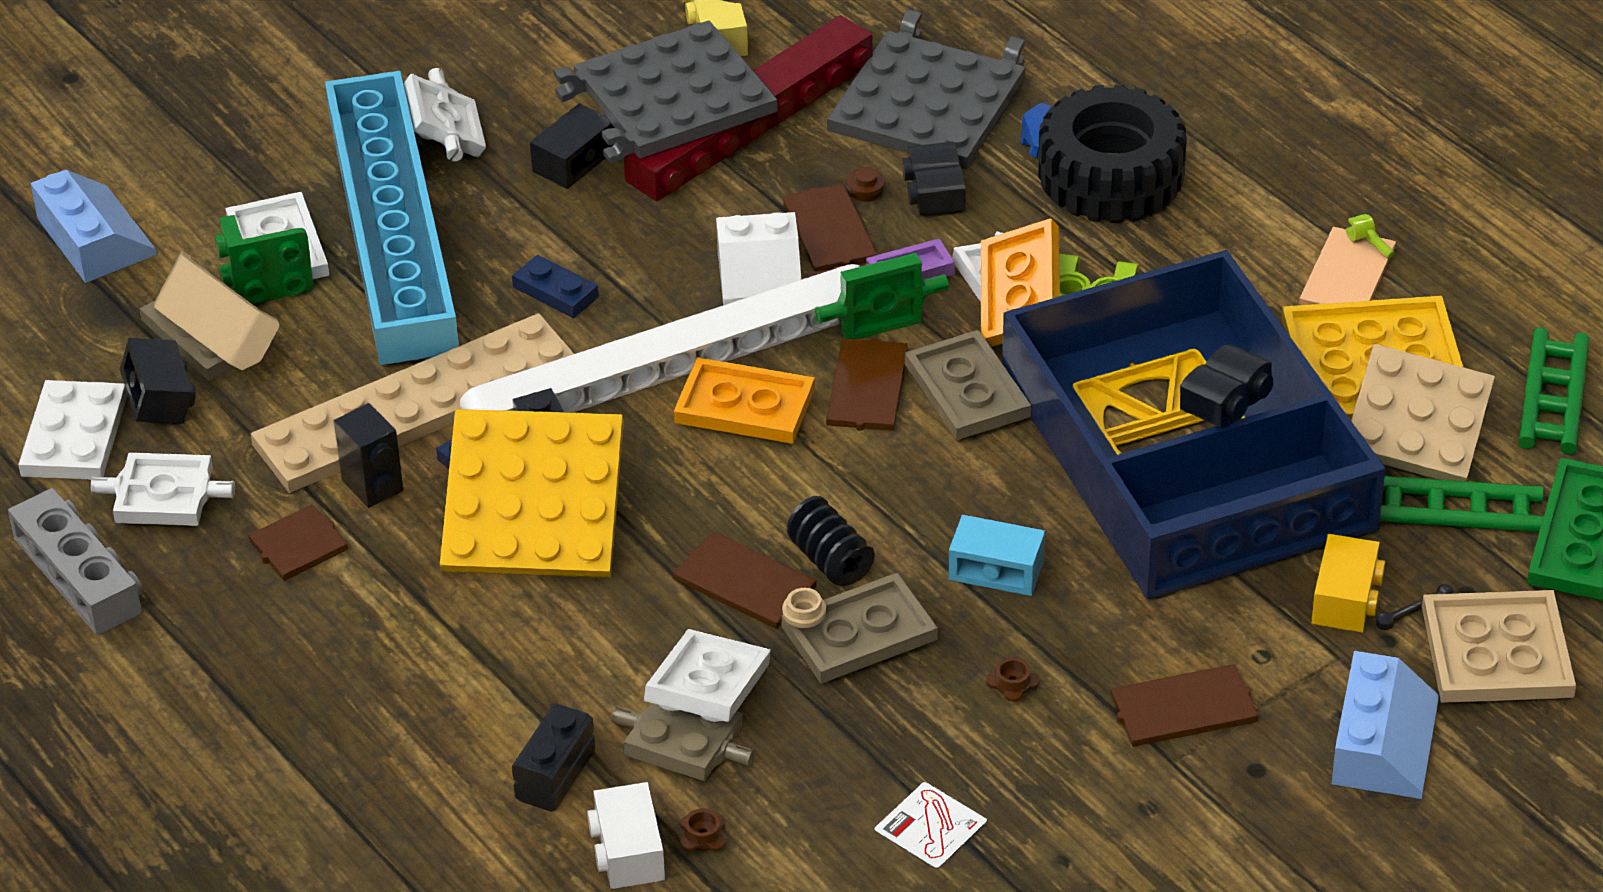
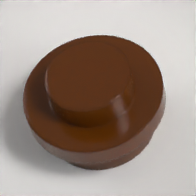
M860 167L848 174L846 184L854 199L869 202L881 195V191L885 187V177L874 168Z

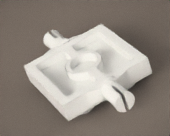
M439 68L431 69L428 73L430 80L410 74L403 85L414 132L424 139H433L443 143L449 160L451 158L452 161L460 160L463 157V152L478 158L486 148L475 100L459 94L450 88L445 81L442 69L440 71Z
M128 453L125 467L116 478L92 477L91 493L116 494L113 508L115 523L198 526L203 505L209 497L233 499L235 495V482L210 481L213 469L211 455Z

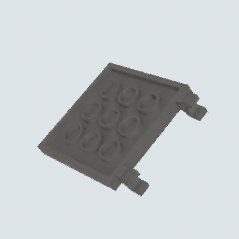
M908 9L902 19L900 31L898 33L886 32L873 51V57L867 60L827 118V131L907 153L908 146L954 141L959 165L967 169L1025 79V67L1023 66L1025 57L1020 56L1025 46V40L1011 36L1005 46L1002 60L948 47L936 42H929L920 39L922 37V30L917 29L922 19V13Z
M710 20L695 23L690 27L669 34H662L657 38L636 45L626 46L621 50L603 56L593 57L588 61L574 65V71L568 67L553 70L557 81L560 84L566 83L555 88L556 95L561 102L568 101L577 94L586 91L615 127L602 131V138L609 146L613 145L603 149L604 156L610 164L618 162L626 155L635 153L641 159L778 112L775 96Z

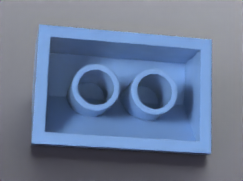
M69 170L50 174L43 179L30 183L37 219L85 283L157 255L156 248L108 186Z
M1354 651L1335 746L1331 784L1422 799L1439 695L1399 658Z

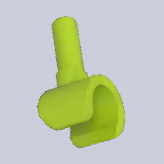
M1363 214L1348 219L1352 226L1346 228V233L1351 241L1366 238L1387 259L1393 257L1395 252L1375 232V224L1370 215Z

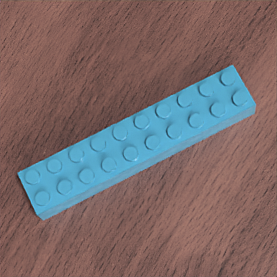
M394 71L326 81L329 117L379 364L385 365L430 358L459 347L456 315L401 72Z

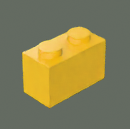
M1328 534L1314 593L1311 624L1363 633L1367 615L1375 617L1379 591L1372 590L1373 585L1382 586L1385 561L1378 560L1380 542Z

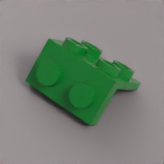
M235 215L219 218L221 234L214 235L218 257L219 259L224 258L225 264L218 265L221 282L251 304L306 293L313 289L309 241L304 228H294L243 239Z

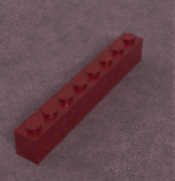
M842 15L836 17L752 70L777 99L778 112L641 159L635 153L626 155L624 157L625 182L656 202L671 192L676 191L685 183L704 173L710 167L732 155L738 149L760 137L763 133L859 73L867 60L873 57V34Z

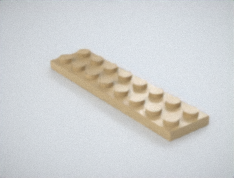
M538 313L250 433L252 445L288 493H291L341 472L333 420L367 403H370L396 429L399 447L454 424L455 409H461L460 399L469 389L573 355L574 353Z

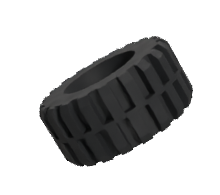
M1104 85L1093 86L1092 90L1085 91L1082 88L1074 91L1071 97L1064 96L1047 111L1043 117V122L1040 124L1038 178L1041 180V186L1045 193L1051 196L1053 202L1060 208L1065 206L1070 214L1077 217L1085 215L1091 221L1099 222L1100 219L1110 220V223H1121L1122 219L1140 220L1147 213L1151 216L1159 212L1163 205L1167 206L1176 197L1184 183L1187 145L1185 124L1170 104L1166 105V102L1155 94L1153 96L1147 95L1146 90L1135 87L1134 90L1126 89L1125 85H1114V88H1104Z

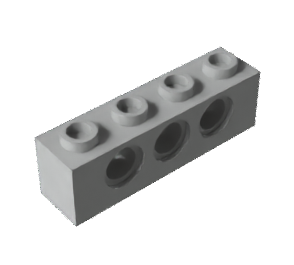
M50 488L8 509L14 540L96 636L142 613L139 595L143 593L139 579L134 572H126L123 569L113 548H105L102 545L95 528L90 523L84 524L80 520L74 504L69 499L64 501L53 488Z

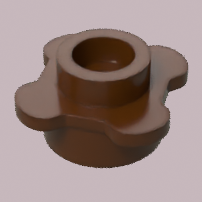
M1009 657L1001 660L996 665L995 673L987 675L986 683L988 687L998 689L1006 700L1015 702L1019 701L1028 689L1038 687L1039 676L1036 673H1031L1030 665L1025 660Z
M706 808L693 810L681 819V828L684 829V836L680 839L682 849L689 852L696 849L701 851L709 849L711 851L721 850L725 846V838L722 836V829L726 826L725 818Z

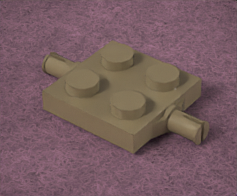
M651 703L648 708L641 712L624 708L620 705H616L612 712V723L633 729L624 741L625 756L702 781H706L714 767L727 759L747 767H751L754 763L756 749L733 742V739L742 728L743 713L736 711L729 722H713L703 719L698 714L682 710H665L654 703Z

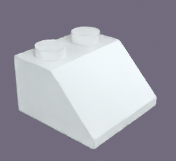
M795 212L747 216L735 215L716 218L723 305L801 280Z

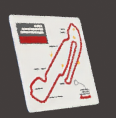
M923 782L875 827V831L933 867L939 868L987 822V819L930 784Z

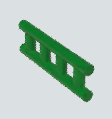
M1538 327L1534 329L1532 335L1518 444L1522 448L1530 449L1534 447L1536 438L1561 441L1560 450L1564 454L1571 455L1577 451L1590 337L1585 333H1577L1573 338V343L1548 340V330ZM1546 356L1571 359L1570 370L1545 367ZM1543 383L1568 386L1567 396L1560 397L1541 394ZM1539 410L1563 413V425L1538 422Z
M1385 476L1383 493H1385V505H1381L1380 522L1540 532L1544 516L1530 515V502L1542 503L1543 486ZM1402 494L1427 495L1428 508L1402 506ZM1445 497L1470 498V511L1445 509ZM1487 500L1513 501V514L1487 512Z

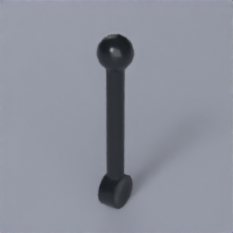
M1442 584L1438 587L1437 592L1433 594H1454V591L1450 585ZM1423 598L1393 613L1380 612L1376 617V626L1381 630L1391 629L1394 621L1421 609Z

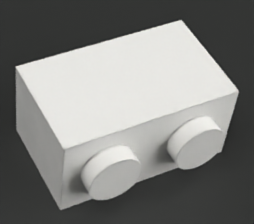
M648 782L595 790V809L587 811L591 838L600 837L601 844L594 845L598 872L607 871L610 889L665 880L663 847Z

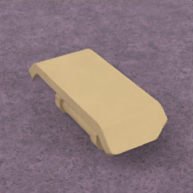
M183 251L178 256L154 303L155 309L227 363L240 370L261 362L279 328L278 319L255 307L194 262L191 256Z

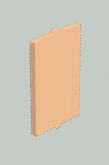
M1333 226L1300 296L1299 304L1312 305L1371 301L1390 259H1387L1366 238L1351 241L1347 236L1346 229ZM1381 238L1394 251L1396 241Z

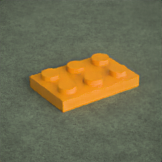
M1052 218L981 240V334L989 346L993 347L1003 344V312L1060 297L1059 226Z
M697 357L674 409V423L793 444L815 391V377Z

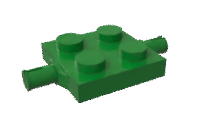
M917 253L841 271V293L837 302L819 307L816 306L815 315L819 324L841 318V333L845 339H861L922 323V306L927 295L948 291V279L945 274L923 280L922 262Z

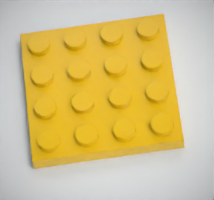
M1442 296L1282 307L1284 329L1350 420H1352L1373 344L1463 367Z
M455 409L440 556L441 570L446 572L611 578L624 425L623 415Z

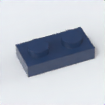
M538 254L512 275L513 288L572 318H575L599 298L597 284Z

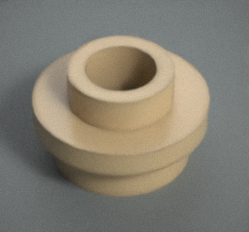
M798 588L788 594L782 606V614L785 621L790 625L798 628H810L823 621L826 616V604L817 591L811 588Z

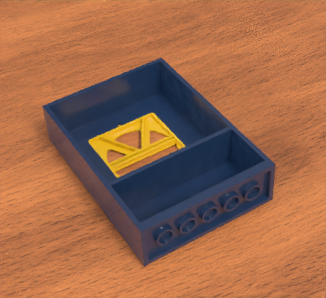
M1228 250L1003 312L1002 364L1031 404V419L1147 600L1326 545L1328 534L1353 538L1379 530L1386 468ZM1232 344L1272 362L1274 382L1271 392L1266 398L1260 399L1252 406H1248L1244 416L1240 420L1234 421L1231 425L1224 428L1218 426L1125 453H1121L1116 447L1204 421L1180 409V384L1192 370L1200 365H1205L1220 347ZM1154 379L1169 380L1166 412L1164 413L1121 392L1124 388L1138 382ZM1112 406L1138 420L1105 429L1103 417L1106 407Z

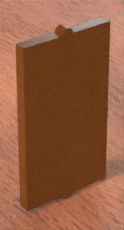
M843 183L817 189L810 187L808 191L782 196V202L787 213L795 212L798 237L814 272L831 270L835 266L842 267L850 264L866 263V258L877 255Z
M842 338L826 425L855 427L858 431H862L864 428L894 431L905 369V352L908 351V343L883 342L877 338H873L871 341Z
M712 532L696 549L689 550V557L672 573L674 580L775 629L782 624V606L788 594L798 588H811L814 590L817 586V580L716 532Z
M1235 664L1111 688V697L1118 711L1117 722L1123 724L1132 747L1258 722V714L1250 698L1251 688L1244 685Z

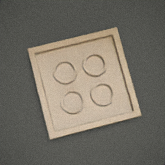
M1373 344L1351 421L1383 465L1434 479L1466 481L1495 376Z
M1554 590L1423 595L1422 610L1441 703L1574 698L1576 683Z

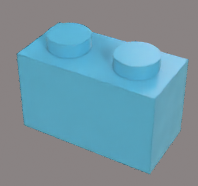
M962 515L949 548V580L1032 596L1044 563L1045 530Z

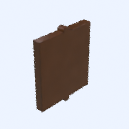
M313 504L248 535L251 544L261 554L262 562L264 564L269 563L283 581L348 550L347 543L335 530L334 522L327 521Z

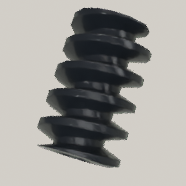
M822 496L807 498L792 512L787 523L789 539L798 546L800 551L807 555L808 559L826 575L829 581L835 585L846 586L861 580L869 572L875 557L873 547L867 546L866 540L857 534V531L852 526L847 524L845 518L838 515L837 510L830 506L825 498Z

